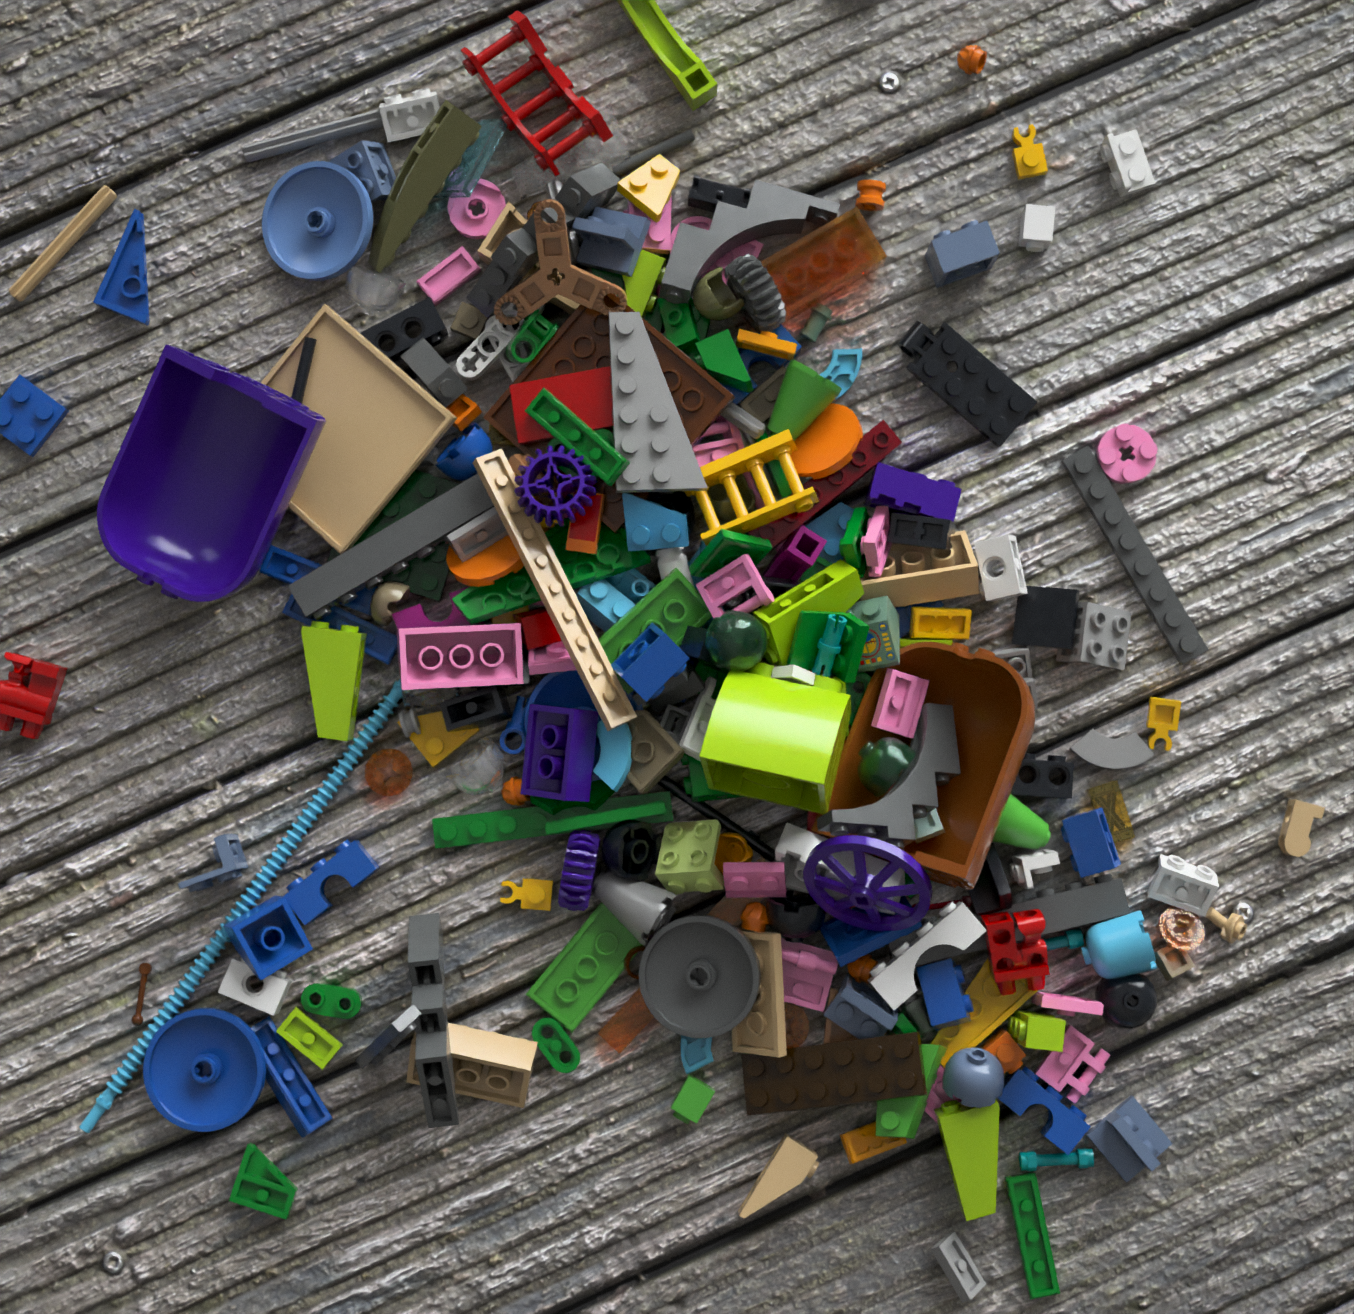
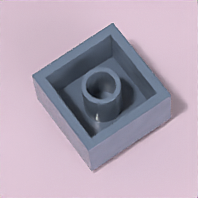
M978 220L970 221L961 226L962 230L953 233L950 230H946L933 236L934 240H931L925 259L936 288L984 272L993 267L1000 252L988 221L978 223Z

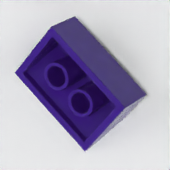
M530 704L520 794L563 801L589 802L598 711Z

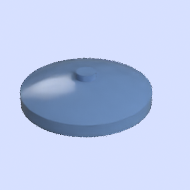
M326 161L303 163L285 173L270 191L262 216L263 238L273 260L291 275L310 281L332 279L349 270L364 253L373 228L372 204L362 182L347 169Z

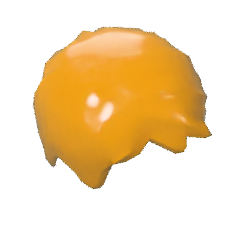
M732 832L720 834L714 864L722 875L723 862H751L753 850L742 835Z

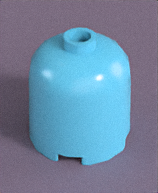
M1135 911L1096 923L1087 930L1085 936L1086 946L1081 947L1086 965L1092 964L1095 972L1100 977L1114 979L1157 969L1154 962L1156 958L1149 933H1145L1142 923L1144 918L1141 911Z

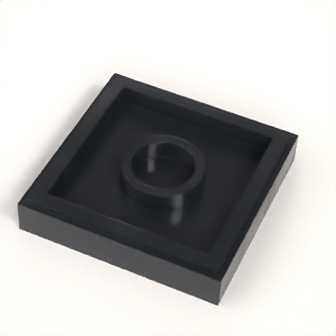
M1026 586L1028 594L1020 595L1017 598L1012 644L1073 650L1080 591L1077 589Z

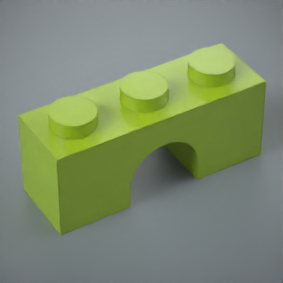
M1016 1010L1014 1016H1009L1007 1031L1009 1034H1012L1011 1037L1016 1043L1025 1048L1063 1052L1066 1021L1061 1018H1055L1050 1013Z

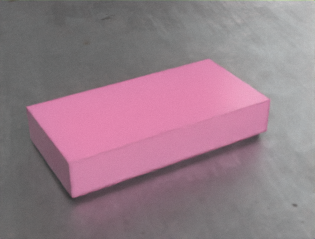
M461 246L416 282L426 296L430 297L434 306H436L481 272V269L465 248Z

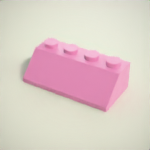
M521 623L397 629L401 690L524 684Z

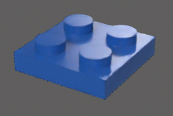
M19 374L0 398V434L28 455L34 457L69 410Z

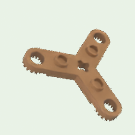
M552 199L540 202L534 211L540 269L497 300L494 306L496 319L504 325L517 324L558 294L607 316L609 312H623L627 305V295L621 287L571 265L563 206L558 201ZM546 207H551L558 214L557 221L551 224L546 223L541 217V211ZM554 268H558L559 273H564L565 277L561 278L560 283H556L554 278H549ZM615 293L620 298V305L617 308L607 307L604 303V296ZM510 302L516 305V308H518L517 315L514 317L504 315L501 309L502 304Z

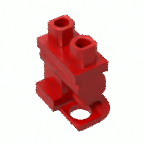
M6 652L4 657L6 660L12 661L14 671H9L8 680L0 681V730L12 731L15 718L24 720L20 735L31 739H38L44 725L51 724L52 714L68 668L14 652ZM32 673L29 686L26 687L24 680H27Z
M1040 909L1012 913L1013 919L1008 911L981 915L982 925L987 930L985 932L989 970L1000 994H1014L1016 992L1015 980L1019 979L1026 980L1028 990L1044 989L1045 975H1050L1047 946L1044 939H1041L1046 923ZM1014 921L1023 936V941L1020 943H1016Z

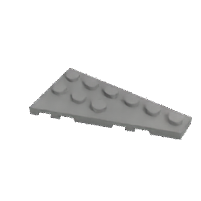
M609 312L614 449L630 462L615 481L616 493L707 491L708 487L640 313Z

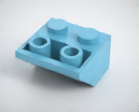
M634 568L585 585L577 592L576 596L587 618L606 632L656 585Z

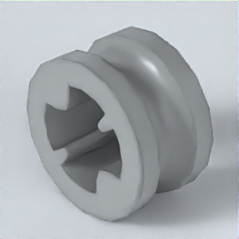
M410 708L408 713L403 711L398 713L406 738L410 737L413 732L417 735L421 734L420 723L414 708Z

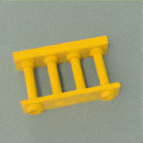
M789 429L700 467L708 489L719 483L724 484L737 519L720 526L707 491H684L687 497L693 495L698 500L709 531L700 534L706 546L721 529L744 534L796 511L805 512L811 509L815 503L819 502L813 486L804 490L790 455L798 449ZM772 460H779L793 495L777 502L762 468L765 463ZM747 471L752 473L765 507L749 514L735 482L737 475Z

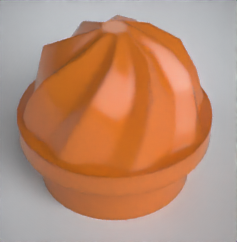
M978 45L966 46L957 55L959 68L969 75L972 73L980 74L987 59V52L981 50V47Z
M518 776L511 777L510 780L503 784L501 795L507 804L522 806L525 801H530V795L520 794L522 778Z
M760 902L750 903L746 905L743 913L740 914L742 928L765 932L766 924H769L766 907Z
M869 954L864 955L856 961L848 963V972L856 982L861 983L863 981L869 984L867 980L872 977L869 972L878 964V961L873 960Z

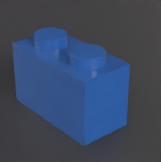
M1102 807L1062 820V837L1066 843L1070 844L1073 853L1070 855L1071 864L1075 872L1079 871L1081 878L1111 870L1121 865Z
M949 958L916 968L930 1023L935 1030L971 1021L969 1013L974 1012L970 995H964L961 983H965L966 978L961 965H956V962Z

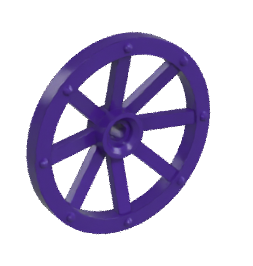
M845 835L822 841L809 853L803 870L804 884L813 900L833 917L862 929L897 931L909 928L924 918L929 910L932 899V884L924 868L902 849L871 837ZM853 851L856 875L853 877L831 854ZM864 852L878 855L890 862L876 876L867 874ZM822 860L844 883L817 875V864ZM899 868H902L915 883L883 887L882 885ZM824 888L848 896L836 901ZM919 894V902L913 908L887 899L890 897ZM875 905L899 915L880 916ZM856 906L865 909L867 914L857 912L849 907Z

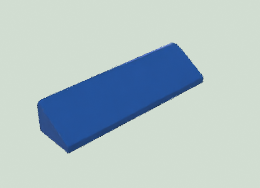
M270 1016L250 1027L258 1037L264 1051L266 1061L265 1079L299 1135L303 1138L333 1119L287 1043L276 1032L277 1027Z

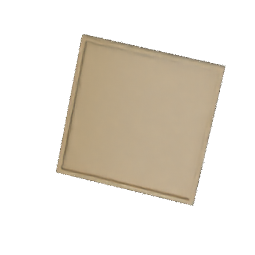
M324 304L261 383L291 397L304 339L309 337L317 340L302 404L309 407V410L322 415L326 423L288 508L337 552L342 554L352 548L457 420V417L331 307Z

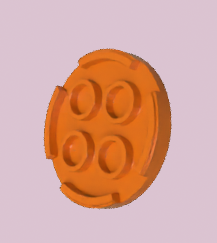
M831 403L794 441L798 450L793 451L790 456L799 477H812L813 480L820 479L839 471L853 459L852 454L857 448L859 441L863 438V430L857 416L851 409L844 405Z
M509 534L463 563L450 546L446 555L447 565L456 580L462 584L475 587L495 584L494 580L504 577L512 571L516 573L524 566Z

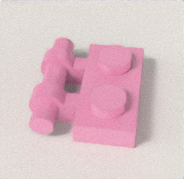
M1068 1024L1064 1034L1063 1052L1049 1051L1034 1073L1058 1092H1061L1066 1083H1068L1073 1088L1066 1098L1076 1104L1082 1095L1086 1096L1090 1088L1088 1086L1098 1073L1101 1074L1106 1068L1104 1064L1111 1055L1101 1048L1095 1057L1091 1056L1089 1052L1095 1043ZM1082 1061H1084L1088 1067L1080 1078L1077 1079L1073 1074Z

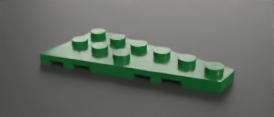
M569 518L564 519L563 527L557 524L545 533L573 590L651 563L650 556L644 550L628 551L624 527L616 534L605 523L601 522L597 554L565 550ZM525 566L516 573L512 571L504 577L494 580L495 584L470 586L452 599L453 604L471 625L542 601Z

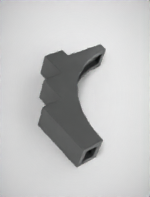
M602 162L571 175L556 197L552 199L558 201L565 210L567 232L572 229L576 217L586 218L593 213L595 207L601 208L608 204L617 191V184L621 179ZM546 207L541 211V217L546 223L551 224L557 221L558 214L551 207ZM534 212L523 228L504 237L490 257L493 260L467 296V299L487 318L494 315V306L497 300L515 287L539 261Z
M933 703L924 704L914 738H911L909 755L905 766L891 790L879 801L855 809L830 810L817 819L818 831L830 832L832 836H844L851 833L858 836L873 837L902 850L905 849L904 846L915 841L914 819L924 818L928 812L939 807L936 786L947 785L950 783V780L961 774L953 706Z

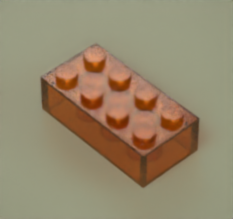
M855 207L761 261L763 267L767 268L769 275L772 277L775 285H777V289L782 296L781 299L785 304L784 309L786 311L784 324L817 303L824 301L883 267L887 255L858 207Z

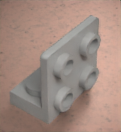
M1078 602L1073 650L1058 649L1056 661L1063 663H1088L1116 670H1124L1131 612L1090 602Z

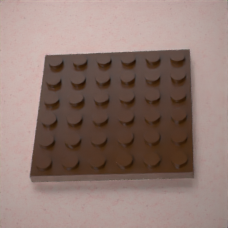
M610 293L604 296V303L609 308H617L620 305V298L614 293ZM580 304L512 384L610 366L608 316ZM626 305V307H625V309H624L623 312H635V311H634L632 308H630L628 305ZM642 318L688 439L693 447L735 397ZM509 387L483 418L525 455L529 454L536 459L535 451L540 449L542 454H546L547 445L551 440L524 445L518 444ZM613 428L606 429L613 433ZM558 468V471H559L561 474L566 475L563 471H561V470ZM599 477L597 483L592 486L596 488L597 493L605 494L602 522L617 534L625 525L622 493H616L615 482L612 486H609ZM635 492L632 494L647 500L653 492Z

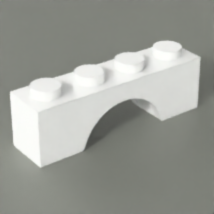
M951 901L939 911L941 917L933 924L930 921L925 923L915 932L918 937L910 944L907 941L903 942L892 952L895 955L893 959L887 964L881 961L869 972L872 977L867 981L892 1010L898 1008L917 991L914 982V969L917 960L927 949L936 945L947 944L965 950L987 931L963 902L954 904Z

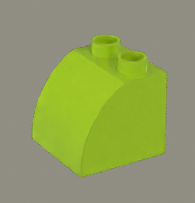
M749 663L747 672L731 669L716 699L699 756L708 788L824 815L828 812L851 717V695L841 693L843 688L841 682L825 676L815 675L814 685L811 686L771 678L772 670L775 666L766 663Z

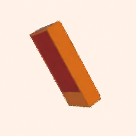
M596 493L595 496H589L593 504L591 507L583 505L586 512L584 516L579 515L577 512L574 514L576 521L575 523L569 521L565 550L597 554L605 494Z

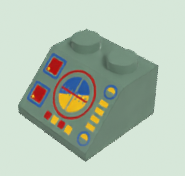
M888 596L856 602L846 613H851L870 626L857 673L900 665L899 613Z

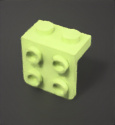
M718 820L668 823L665 826L655 875L666 890L675 894L693 891L707 893L712 890H724V876L714 864L721 831V824Z

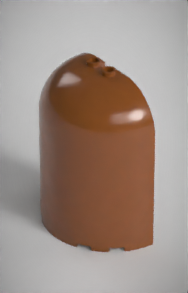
M918 642L900 649V665L880 668L873 674L842 750L828 812L837 809H855L879 801L889 792V785L895 783L903 771L909 755L911 738L871 726L887 668L929 680L923 705L933 703L953 706L961 774L950 780V783L947 785L936 786L939 806L936 810L945 833L919 843L913 841L904 846L905 849L903 851L912 856L924 868L930 881L954 888L959 886L966 890H973L1032 738L1035 725V705L1029 687L1022 676L1005 660L996 657L993 652L978 648L975 654L968 653L970 648L957 642H952V645L938 642ZM818 813L811 831L828 839L837 837L830 835V832L818 831L817 819L823 815ZM864 852V853H866V854H868V855H871V856H873V857H876V856H877V857H878L879 859H881V860H884V861H886V862H890L889 860H887V859H885V858H883V857H880V856H878V855H874V854H871V853Z

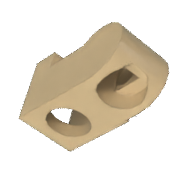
M1296 799L1288 800L1278 840V846L1283 854L1300 857L1309 851L1311 847L1309 834L1313 819H1322L1325 807Z

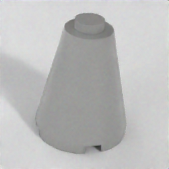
M610 870L607 873H600L593 885L596 888L595 896L645 947L649 943L648 939L670 922L676 911L672 903L673 901L679 902L680 899L673 892L643 881L620 878Z

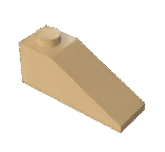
M785 1133L738 1209L739 1216L743 1219L801 1184L806 1176L811 1178L819 1165V1162L816 1161L818 1158L817 1153Z

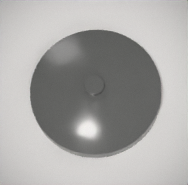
M691 915L670 922L651 938L640 961L639 985L646 1006L663 1026L682 1036L710 1038L730 1031L749 1014L759 994L761 971L759 960L752 944L738 928L717 917Z

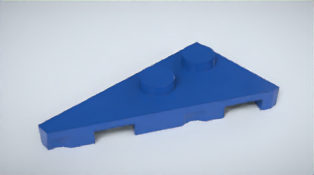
M134 209L93 303L148 326L150 320L144 214Z

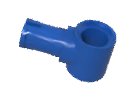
M517 696L511 721H507L505 731L500 736L501 748L511 755H519L525 751L526 733L524 718L526 705L524 708L523 706L526 698L522 696ZM512 733H518L522 738L521 746L515 750L509 749L506 745V739Z

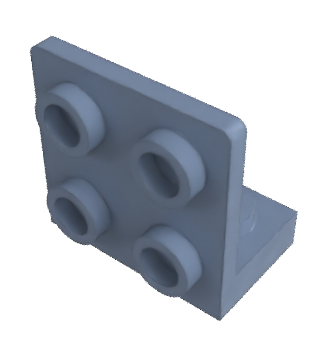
M361 140L328 161L353 173L366 188L371 203L376 200L386 201L396 176L383 143Z
M223 834L214 838L216 845L212 846L216 861L218 863L222 862V868L177 883L179 889L188 888L190 893L213 887V880L218 879V882H226L241 877V870L249 867L238 834Z

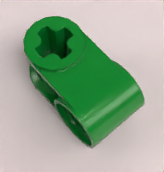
M539 309L535 310L524 319L519 330L506 346L508 359L515 364L532 361L542 347L553 337L559 325L549 322L539 313ZM518 342L524 343L528 348V354L525 358L518 357L515 352V346Z

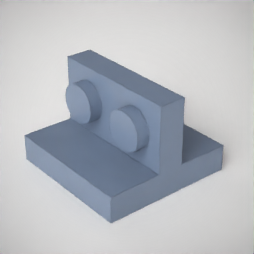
M595 207L592 216H588L587 219L576 217L572 229L584 239L576 262L580 266L632 277L651 221L647 217Z
M847 973L841 982V988L823 1015L858 1039L884 1036L888 1029L892 1030L898 1021V1008L892 1010L876 991L863 982H856Z
M1132 1095L1086 1133L1087 1137L1126 1183L1145 1167L1152 1172L1161 1164L1156 1157L1173 1144Z

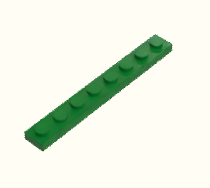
M670 791L608 798L596 810L587 807H570L559 811L555 815H551L537 806L434 818L432 823L435 849L571 833L573 830L546 834L545 824L549 821L661 801L665 803V814L631 820L650 824L673 821ZM619 822L609 823V824H603V825H598V826H592V827H587V828H581V829H575V830H579V831H581V830L591 831V830L608 829V828H611L612 826H614L615 824H617V823H619Z

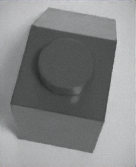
M423 337L400 356L433 397L445 408L468 389L451 367Z

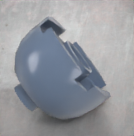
M974 1047L964 1048L955 1052L946 1063L942 1087L951 1099H953V1095L962 1099V1105L977 1108L991 1106L995 1103L996 1098L1001 1097L1003 1093L1004 1069L998 1058L989 1051Z

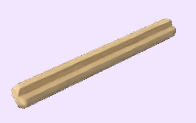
M102 186L9 288V293L18 301H23L117 198L116 193L108 186Z

